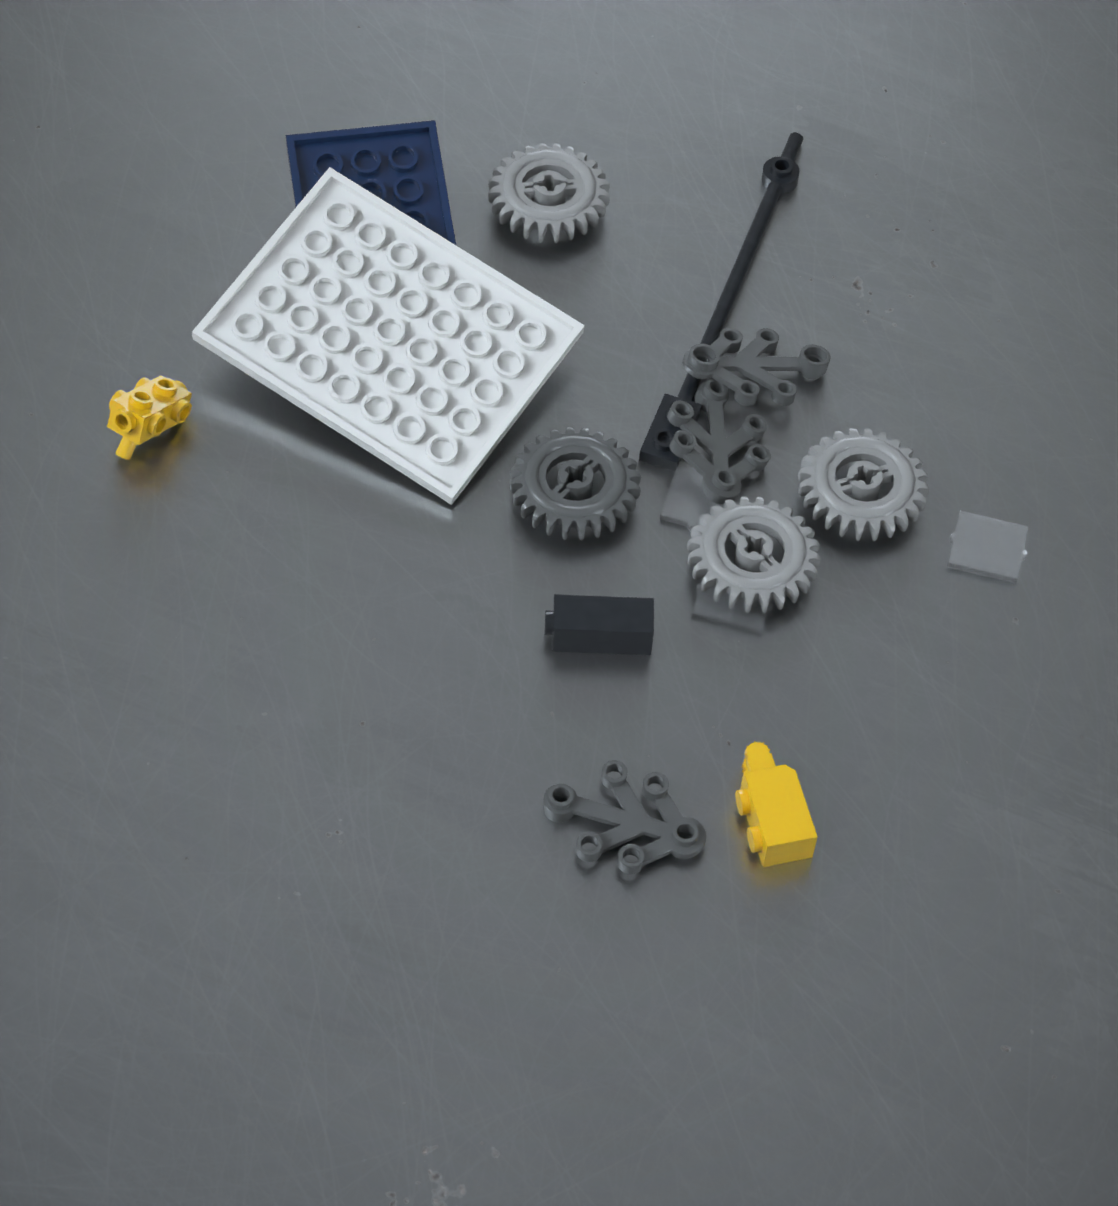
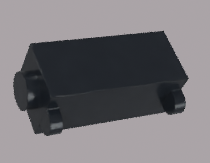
M554 594L553 611L545 610L544 635H552V652L651 655L654 636V598Z

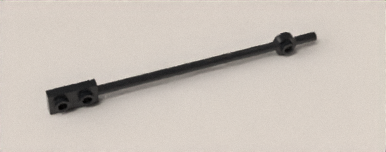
M797 132L790 134L781 157H773L767 160L763 166L762 183L766 188V192L700 344L711 345L719 338L780 194L791 192L798 184L800 171L794 161L803 142V136ZM687 373L677 397L664 394L641 447L639 461L673 472L677 471L682 457L676 456L670 450L669 445L674 434L682 429L669 422L667 413L675 401H685L693 407L694 415L692 418L697 422L701 414L702 404L692 401L701 379H697Z

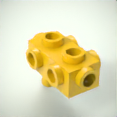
M161 375L152 380L143 377L137 382L133 390L129 392L118 390L112 396L109 402L110 415L107 427L123 436L115 452L116 455L130 460L136 445L159 436L165 430L187 419L192 408L190 403L192 393L187 390L181 381H174Z

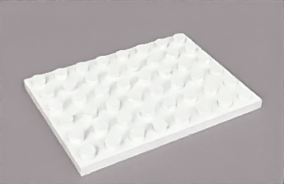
M329 167L192 331V338L452 505L583 334L585 325Z

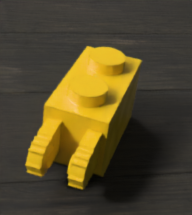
M754 741V743L746 746L745 759L742 763L743 777L740 790L735 792L739 814L741 816L746 815L750 827L747 828V838L752 853L758 852L763 867L813 858L818 836L796 770L785 764L776 766L768 745H765L764 742Z

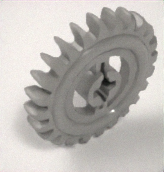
M543 143L539 144L538 149H534L530 145L526 146L524 153L519 150L513 151L511 158L505 157L501 160V166L493 169V177L488 183V200L492 203L493 214L500 213L501 224H505L511 219L510 229L512 233L523 224L525 239L529 237L533 229H537L540 243L543 241L547 231H551L554 242L557 243L560 230H564L569 240H572L574 237V226H577L583 235L587 233L588 224L593 227L597 226L598 217L605 216L606 206H608L610 201V184L605 180L606 173L602 169H598V163L592 159L587 160V154L583 152L574 154V148L572 147L561 150L560 144H553L552 148H548ZM536 175L533 182H526L527 179ZM573 196L572 199L565 203V197Z
M849 429V433L846 436L843 432L836 431L834 432L833 439L823 437L820 439L819 445L811 446L808 456L802 459V469L798 472V481L800 482L798 492L800 496H805L804 508L807 509L815 506L813 520H817L824 514H827L826 530L830 529L838 521L841 523V537L852 526L855 529L857 541L861 539L865 528H868L871 532L873 541L877 540L880 527H883L888 538H891L894 534L895 523L904 532L907 529L908 520L916 522L919 511L924 510L926 506L925 498L929 493V487L926 484L928 474L921 469L923 462L919 458H912L913 450L910 447L901 449V440L894 438L888 441L886 433L880 432L878 436H873L871 429H865L863 434H859L857 429ZM857 461L849 467L847 477L839 480L835 479V474L840 467L849 462ZM892 481L893 487L888 495L878 500L881 485Z
M741 497L740 504H736L731 499L725 500L724 509L718 505L712 506L710 515L703 514L699 517V525H695L691 529L692 538L687 543V550L690 552L688 555V565L694 566L693 579L704 577L701 586L704 592L713 585H716L714 592L715 602L725 593L730 594V609L734 607L739 598H743L747 613L750 611L754 600L759 601L763 613L768 609L769 599H773L778 609L781 610L785 601L784 594L793 603H796L799 590L807 593L810 581H815L818 573L816 568L819 567L821 557L818 554L820 544L817 540L813 539L815 531L811 527H804L806 519L802 516L792 517L793 509L790 507H785L782 510L778 509V501L773 500L769 505H766L762 497H757L754 503H750L747 497ZM765 533L774 537L781 545L783 559L780 563L772 557L773 541ZM729 539L736 545L734 564L731 563L725 552V545Z

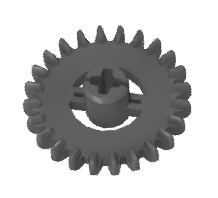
M567 427L565 434H561L557 429L551 430L550 438L545 435H538L536 437V444L527 443L524 445V453L516 455V465L510 469L512 480L510 481L509 489L511 493H514L513 504L515 506L522 505V518H526L534 512L532 517L533 528H537L543 520H547L546 533L548 536L552 534L557 525H560L564 540L567 539L571 528H576L579 539L582 541L586 527H590L595 537L599 538L602 522L610 532H613L616 524L615 518L625 523L628 515L627 511L633 512L635 510V499L639 498L641 492L639 487L641 475L636 471L637 462L632 458H628L629 450L625 447L617 448L618 441L614 438L604 441V433L598 431L593 436L589 435L588 428H582L579 433H575L572 427ZM567 461L560 466L557 486L551 490L546 480L547 474L558 463ZM599 470L602 473L605 484L600 492L592 497L593 477Z

